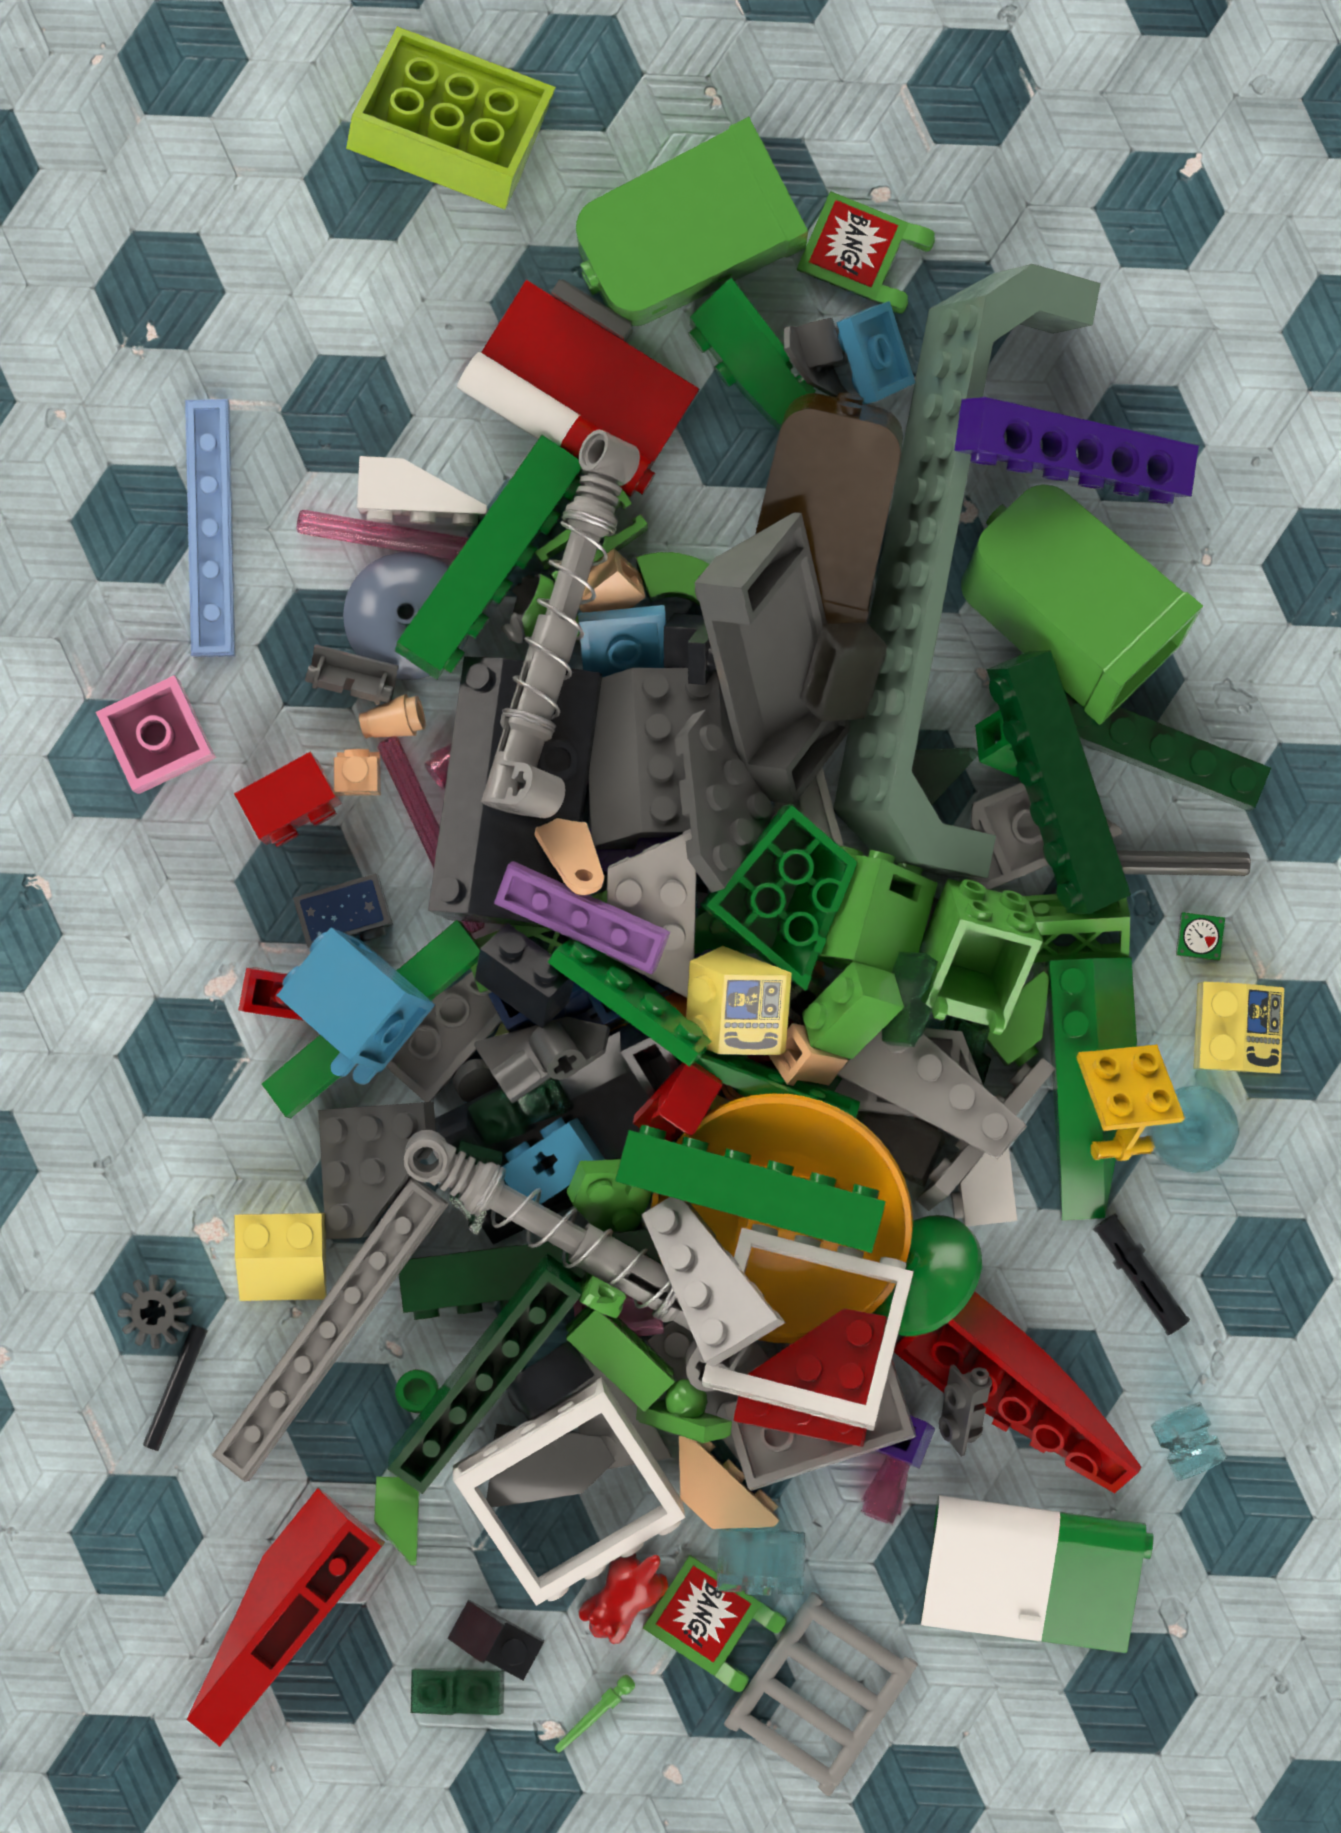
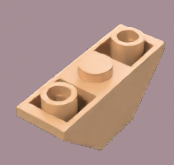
M679 1435L680 1499L712 1529L774 1527L780 1521L779 1517L774 1513L779 1506L761 1489L755 1494L742 1483L745 1480V1476L741 1469L730 1459L722 1464L711 1453L716 1447L711 1441L701 1443Z

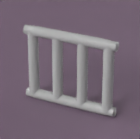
M811 1592L730 1711L724 1725L736 1732L740 1728L820 1783L818 1788L825 1795L831 1796L911 1678L918 1663L906 1656L903 1660L824 1607L822 1605L824 1601L817 1593ZM812 1620L892 1673L878 1695L798 1642ZM788 1656L867 1709V1712L854 1731H851L774 1678ZM764 1692L843 1746L829 1768L750 1714Z

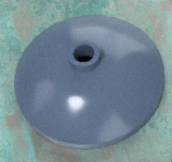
M397 552L383 556L365 567L351 584L344 604L343 619L345 632L354 652L359 656L398 665L396 677L398 680H418L431 676L395 652L397 641L449 566L439 559L424 553ZM403 605H410L414 608V615L408 620H403L398 616V610ZM468 637L466 638V640L464 641V643L461 645V647H460L461 650H463V648L465 647L466 642H467V640H468Z

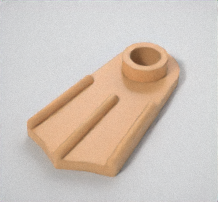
M556 818L545 825L536 827L534 834L553 867L556 868L564 883L572 892L578 895H589L601 889L604 874L586 822Z

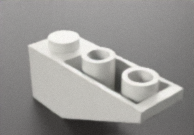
M360 456L357 509L360 514H367L368 521L392 522L393 515L410 516L409 522L416 524H435V517L453 518V525L478 526V520H482L488 512L487 505L403 458Z

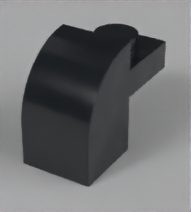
M673 613L664 625V668H688V684L706 685L714 671L717 670L703 615Z
M566 1341L531 1366L522 1370L506 1390L512 1405L516 1410L523 1413L529 1421L595 1375L577 1348L569 1341Z

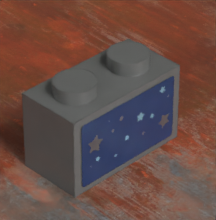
M376 873L293 898L307 948L309 949L314 940L320 934L328 932L331 927L352 937L359 935L361 941L366 942L385 936L384 928L393 925L381 881Z

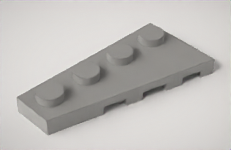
M1043 1058L1032 1067L1025 1062L1009 1080L1014 1088L1005 1098L1000 1094L996 1098L1017 1115L1055 1068ZM959 1139L955 1145L960 1150L950 1161L945 1157L928 1176L932 1182L916 1201L928 1211L933 1209L949 1196L985 1152Z

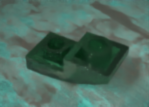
M899 952L892 973L895 974L904 1008L882 1029V1042L887 1045L914 1048L918 1039H920L925 1031L926 1021L932 1008L920 1000L931 984V976L938 963L927 953Z
M550 1078L513 1104L503 1089H500L470 1105L468 1110L486 1145H491L525 1134L530 1124L567 1113L570 1102L559 1080Z
M475 1668L411 1669L410 1713L501 1715L504 1713L505 1671L502 1669Z

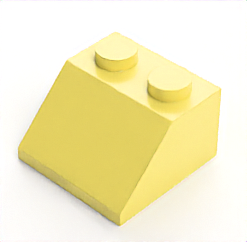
M325 1213L234 1215L235 1264L240 1301L322 1300L327 1296Z

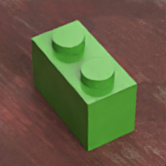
M853 961L802 1012V1017L811 1047L852 1060L904 1008L895 974Z

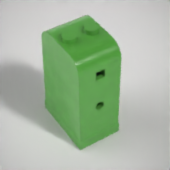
M749 116L731 125L728 130L592 200L583 207L576 221L578 249L583 263L580 264L583 271L581 275L590 293L594 295L599 292L606 307L630 321L632 326L648 324L719 289L730 278L736 281L783 257L788 258L804 250L808 236V230Z
M1047 484L1036 485L1027 489L1008 508L1001 504L995 509L986 521L988 526L981 533L961 580V590L966 601L1020 651L1026 653L1028 651L1051 650L1063 689L1084 707V712L1099 725L1183 644L1203 607L1193 596L1178 588L1068 493L1056 486Z

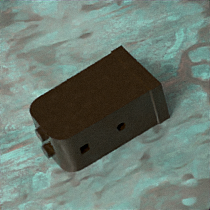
M840 392L836 398L818 393H809L796 398L785 412L755 535L792 513H802L827 625L864 633L870 607L871 589L900 462L903 431L898 419L891 412L880 407L863 404L864 398L858 395Z

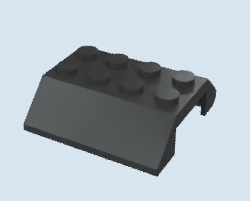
M630 668L602 678L588 776L590 833L595 849H635L639 838H676L682 835L684 831L691 829L690 817L683 816L679 781L686 778L683 757L676 756V736L692 714L706 710L738 756L717 671H714L706 685L688 684V668Z

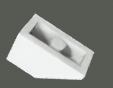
M1009 1147L998 1159L984 1153L958 1184L959 1192L951 1193L954 1218H962V1223L967 1227L1017 1221Z

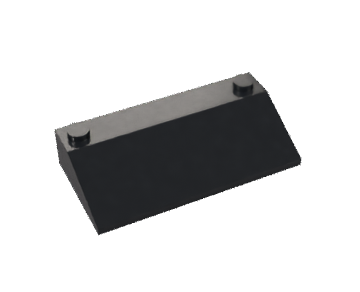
M464 656L428 911L452 921L459 920L492 924L508 923L519 926L545 927L498 906L494 902L507 866L513 861L565 884L534 834L536 827L545 825L556 818L577 822L583 821L602 681L601 673L570 668L572 671L571 677L563 680L556 703L560 714L551 720L556 725L551 739L561 738L571 742L578 750L580 763L575 775L567 782H564L565 796L559 810L549 818H539L504 812L481 803L503 732L500 724L502 710L511 706L517 682L513 680V677L520 676L524 661Z
M628 1023L609 1033L605 1054L572 1076L560 1080L550 1078L513 1104L501 1086L436 1117L435 1129L436 1132L445 1138L448 1144L456 1148L455 1154L462 1151L466 1153L464 1159L467 1160L470 1156L475 1158L474 1165H477L479 1161L484 1164L493 1162L496 1165H500L501 1168L509 1163L505 1157L506 1153L527 1141L530 1147L534 1146L544 1139L540 1131L562 1117L567 1124L573 1119L578 1118L605 1160L621 1159L629 1130L638 1133L640 1131V1128L633 1124L635 1113L683 1062L631 1023ZM433 1150L434 1155L438 1159L439 1156L437 1152ZM552 1154L541 1163L547 1169L558 1160ZM569 1186L541 1205L556 1214L574 1206L567 1194ZM492 1209L482 1211L479 1216H475L493 1245L525 1230V1228L513 1221L495 1228L491 1220ZM495 1212V1223L500 1224L507 1219Z

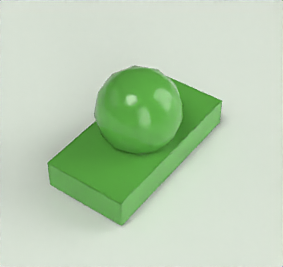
M688 1379L676 1381L668 1388L665 1399L655 1401L645 1412L637 1406L636 1420L640 1423L701 1443L727 1438V1436L731 1435L732 1427L731 1420L705 1412L708 1403L706 1392L696 1389L690 1384Z

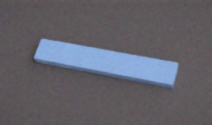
M228 399L185 400L191 656H235L230 405Z

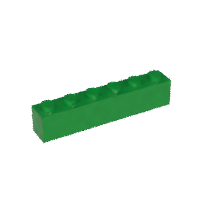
M540 436L397 641L395 652L437 680L444 670L450 674L455 670L465 654L460 649L461 645L468 635L474 639L477 638L489 620V617L484 614L492 601L498 604L502 602L513 585V582L508 580L516 566L522 570L525 569L537 551V548L532 545L540 532L546 536L550 533L561 516L556 511L564 497L572 501L577 494L578 486H582L579 483L582 472L579 459L545 436Z
M642 1124L639 1133L631 1130L628 1132L615 1182L869 1253L873 1252L886 1201L878 1199L879 1190L854 1184L852 1192L835 1187L836 1178L811 1172L809 1180L792 1176L793 1166L771 1160L768 1161L767 1168L750 1164L752 1156L750 1154L726 1148L724 1156L707 1152L709 1146L707 1142L684 1136L682 1145L665 1140L667 1131Z

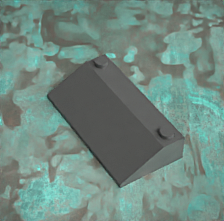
M792 513L715 557L695 582V595L700 602L738 757L745 764L748 772L762 792L768 797L769 801L795 804L848 734L850 728V719L802 513Z

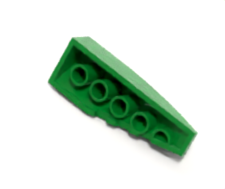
M732 278L726 281L690 316L689 325L692 330L688 332V335L702 353L709 350L717 360L718 364L714 366V369L728 387L735 384L750 403L779 432L788 406L796 398L816 392L814 387L807 384L800 374L795 377L791 372L793 365L784 350L783 344Z
M1132 957L1052 960L1045 963L1046 974L1049 976L1047 1001L1051 1065L1055 1068L1052 1072L1061 1221L1101 1219L1106 1216L1116 1158L1094 1160L1091 1155V1144L1094 1141L1113 1140L1117 1130L1103 1131L1076 1057L1079 1052L1137 1047Z

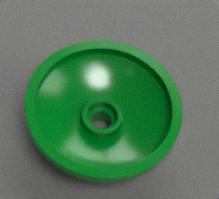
M930 1215L913 1220L912 1240L905 1268L906 1270L913 1271V1277L898 1335L917 1336L942 1327L959 1314L972 1297L981 1275L982 1252L976 1236L959 1220L945 1215ZM896 1285L889 1296L872 1314L889 1316Z

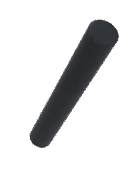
M192 1324L147 1432L143 1446L159 1451L207 1335V1329Z

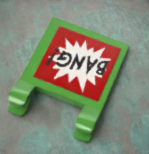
M830 191L798 264L797 271L877 304L890 301L893 312L903 314L908 305V295L901 290L884 286V281L902 240L917 249L929 252L935 243V233L929 228L908 223Z
M689 1555L643 1629L715 1676L734 1691L741 1692L749 1682V1677L725 1662L753 1618L777 1634L781 1632L787 1619L701 1561Z

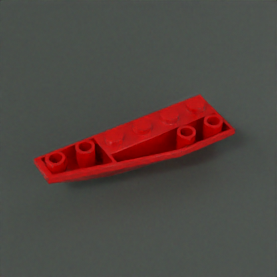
M319 1487L262 1556L186 1719L219 1747L385 1543L384 1540Z

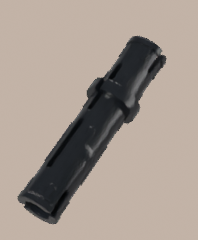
M1114 1213L1098 1223L1093 1230L1099 1235L1115 1258L1112 1263L1117 1270L1122 1268L1143 1301L1164 1328L1166 1335H1170L1186 1325L1190 1318L1185 1315L1164 1282L1143 1255L1146 1251L1141 1243L1136 1245L1118 1219V1215Z

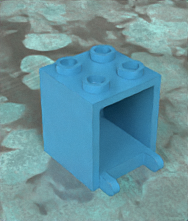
M331 927L328 932L320 934L314 940L310 947L311 953L300 966L293 968L283 980L284 987L276 996L340 1052L331 1063V1071L334 1075L339 1077L346 1076L357 1063L359 1065L353 1071V1079L359 1084H367L378 1071H383L435 1004L363 941Z

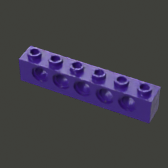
M979 397L961 399L954 451L970 454V462L976 464L996 465L997 461L1007 463L1006 470L1032 473L1033 469L1043 471L1042 477L1045 479L1068 481L1070 476L1079 478L1078 486L1103 489L1104 484L1114 486V494L1137 497L1139 492L1149 494L1148 501L1173 504L1174 497H1192L1199 445L993 398ZM1005 431L1007 434V441H1005L1004 437Z

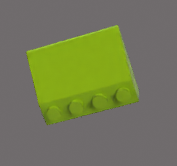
M397 26L352 114L346 149L506 210L521 178L556 87Z

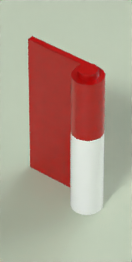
M525 280L485 347L472 358L457 384V389L533 437L539 439L543 435L577 459H579L580 449L584 440L593 431L599 429L636 446L640 454L639 466L631 480L620 486L629 497H632L636 491L643 495L656 474L650 470L700 390L695 385L528 280Z

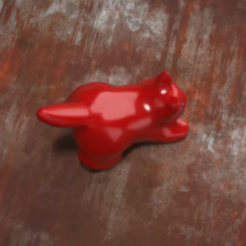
M635 1553L625 1558L620 1556L610 1562L606 1584L599 1592L587 1599L578 1610L579 1618L582 1621H589V1630L594 1637H608L609 1642L612 1644H620L626 1638L639 1611L655 1605L658 1600L662 1599L668 1589V1581L664 1574H656L661 1561L658 1555L650 1556L641 1562L637 1559Z

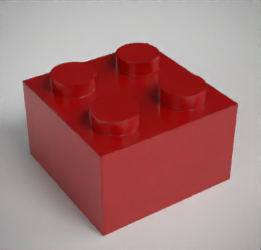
M311 752L304 754L234 793L258 839L266 845L270 843L275 844L276 847L282 846L298 837L299 833L296 829L304 824L311 822L314 826H317L337 815L334 808L342 804L318 759Z

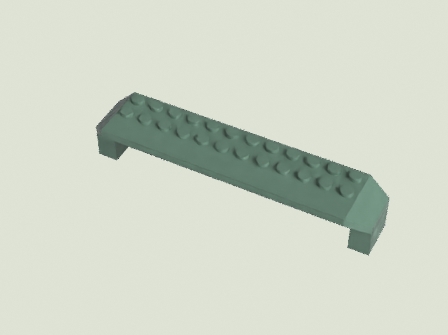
M1029 264L993 273L931 307L928 311L915 379L916 383L911 400L852 708L850 728L833 808L834 812L870 850L894 856L895 865L906 863L922 868L923 871L948 877L988 878L996 835L942 823L912 773L970 466V454L954 451L961 399L983 397L993 342L1019 324L1052 334L1092 326L1101 284L1099 282L1036 264Z

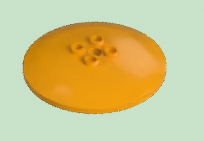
M752 1095L733 1100L709 1111L692 1136L683 1132L675 1142L682 1145L683 1137L685 1136L709 1143L707 1152L724 1156L726 1148L752 1155L750 1164L767 1168L769 1160L793 1166L792 1176L807 1180L810 1179L811 1172L837 1179L836 1188L852 1192L854 1184L879 1190L878 1199L886 1201L873 1252L862 1251L864 1253L863 1259L880 1263L881 1257H888L906 1263L912 1240L913 1212L905 1179L897 1162L882 1141L867 1126L843 1110L823 1101L799 1095ZM653 1192L651 1208L669 1198V1196ZM691 1203L715 1233V1238L733 1257L736 1252L741 1229L752 1230L753 1224L778 1230L777 1237L794 1241L795 1235L821 1241L820 1248L837 1252L838 1246H844ZM751 1247L745 1270L747 1278L755 1283L763 1293V1298L786 1322L758 1339L759 1341L773 1343H794L843 1308L873 1313L889 1296L896 1285L895 1283Z

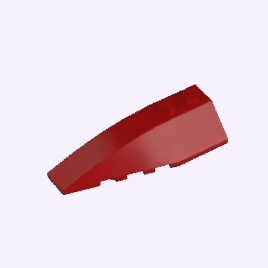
M975 1291L959 1314L942 1327L922 1335L901 1336L896 1342L894 1353L943 1393L947 1385L950 1365L955 1364L962 1374L972 1372L974 1368L978 1367L986 1369L992 1379V1385L987 1402L982 1404L986 1407L985 1414L994 1418L992 1425L1005 1432L1010 1427L1031 1439L1029 1444L1031 1447L1042 1453L1047 1451L1065 1458V1465L1114 1494L1136 1476L1142 1468L1114 1428L1066 1372L1023 1330Z

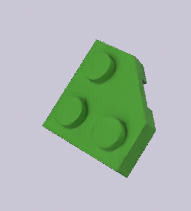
M621 1159L579 1161L567 1190V1194L574 1207L591 1225L603 1232L608 1229H612L613 1232L636 1231L642 1219L641 1214L645 1212L653 1194L651 1191L615 1182Z

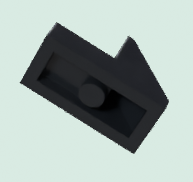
M469 1599L447 1638L484 1664L487 1661L524 1681L544 1643V1640Z

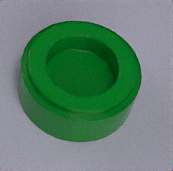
M413 1369L403 1374L398 1380L395 1388L396 1399L399 1405L406 1411L421 1413L439 1390V1385L436 1378L430 1372L422 1369Z

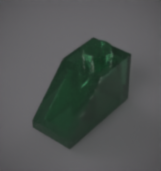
M975 748L915 750L912 773L931 805L976 759L978 751Z

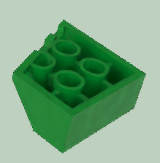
M783 805L768 823L726 887L712 893L710 892L700 903V906L765 962L791 972V981L806 991L818 956L822 953L826 943V936L836 912L840 908L858 862L793 805Z

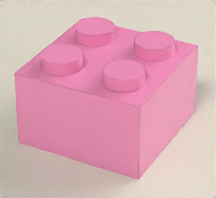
M175 675L96 712L132 791L137 794H141L216 758L180 680Z

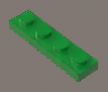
M706 1049L704 1054L695 1061L722 1080V1083L734 1087L736 1092L744 1097L761 1094L805 1096L833 1105L854 1118L857 1117L860 1101L808 1081L797 1080L794 1086L787 1085L777 1069L741 1055L717 1054Z

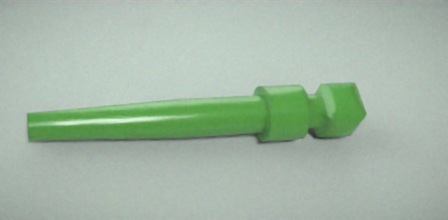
M623 1675L617 1681V1686L614 1689L610 1687L601 1696L602 1700L554 1747L555 1750L560 1753L595 1723L609 1708L613 1709L622 1701L621 1696L629 1694L635 1688L634 1680L629 1675Z

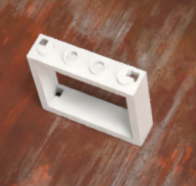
M753 1224L752 1230L742 1228L734 1258L739 1263V1268L744 1274L751 1247L895 1283L896 1288L866 1405L720 1368L721 1362L713 1367L706 1364L702 1386L874 1431L913 1271L905 1269V1262L893 1258L881 1257L880 1263L863 1259L864 1253L850 1247L838 1246L837 1252L820 1248L821 1241L811 1237L795 1235L794 1241L777 1237L778 1230L768 1226Z
M602 1377L453 1465L454 1483L536 1606L545 1600L554 1601L559 1599L569 1590L572 1584L582 1578L588 1580L598 1576L605 1570L609 1562L620 1556L625 1558L635 1554L643 1547L645 1541L657 1534L663 1536L672 1532L680 1525L681 1520L686 1518L683 1501ZM602 1413L661 1505L540 1577H537L478 1488V1485Z

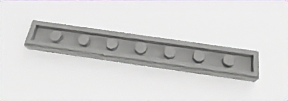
M411 1177L212 1454L214 1458L244 1482L250 1481L447 1208L449 1203L423 1182Z

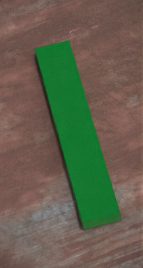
M456 920L396 971L432 1001L478 962L481 946L463 922ZM319 1035L262 1083V1086L285 1117L291 1119L340 1078L331 1071V1063L340 1052L323 1036Z

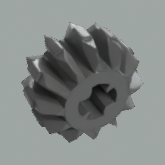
M151 1275L149 1291L145 1284L138 1279L133 1282L134 1289L139 1295L138 1297L129 1292L122 1294L121 1299L131 1304L132 1308L118 1310V1317L132 1318L133 1322L122 1328L124 1334L133 1332L136 1328L140 1330L135 1338L136 1345L141 1346L150 1334L152 1349H159L162 1343L161 1333L166 1341L172 1345L178 1341L172 1327L182 1332L188 1331L189 1325L178 1319L179 1315L186 1316L192 1314L193 1308L189 1306L179 1307L178 1305L179 1301L188 1296L186 1290H182L174 1296L170 1294L175 1287L176 1280L168 1279L162 1290H160L159 1276ZM153 1300L159 1301L158 1307L164 1306L166 1311L165 1316L158 1318L157 1324L151 1322L152 1316L147 1318L145 1315V1308L151 1307Z

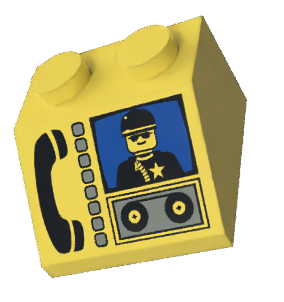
M721 946L690 961L686 1018L696 1023L702 1029L703 1034L712 1041L707 1050L714 1053L781 1055L786 1052L792 973Z
M1205 981L1197 983L1193 1069L1280 1074L1284 988L1243 983Z

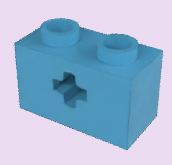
M561 1117L540 1131L544 1139L534 1146L530 1147L527 1141L506 1153L505 1157L509 1163L503 1167L506 1170L504 1180L508 1186L527 1197L535 1189L541 1188L539 1204H542L570 1185L579 1161L605 1160L578 1118L566 1124ZM554 1154L558 1161L553 1166L545 1169L541 1162L546 1157Z

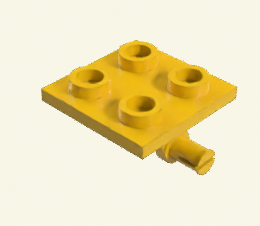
M1157 1044L1078 1053L1076 1058L1103 1131L1117 1130L1113 1140L1092 1142L1091 1155L1094 1160L1115 1157L1118 1161L1129 1160L1131 1155L1151 1154L1154 1148L1152 1138L1150 1136L1139 1137L1146 1126L1183 1122L1185 1117Z

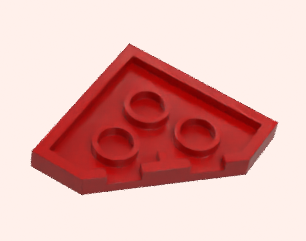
M843 1308L747 1375L866 1405L888 1317ZM738 1396L733 1419L737 1423L858 1447L864 1446L867 1431L865 1428Z

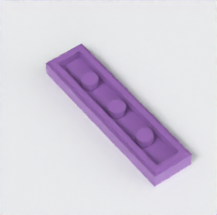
M514 861L507 866L494 902L498 906L649 974H653L656 971L670 935V931L590 895L575 894L565 884Z

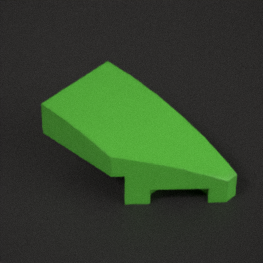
M586 1272L582 1278V1295L579 1297V1301L604 1315L617 1318L623 1309V1303L627 1297L625 1293Z
M377 1476L374 1522L379 1527L380 1534L395 1546L409 1565L417 1566L420 1492L399 1477Z

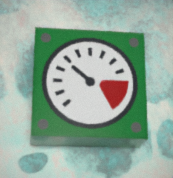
M1182 912L1180 915L1176 956L1220 961L1225 918Z

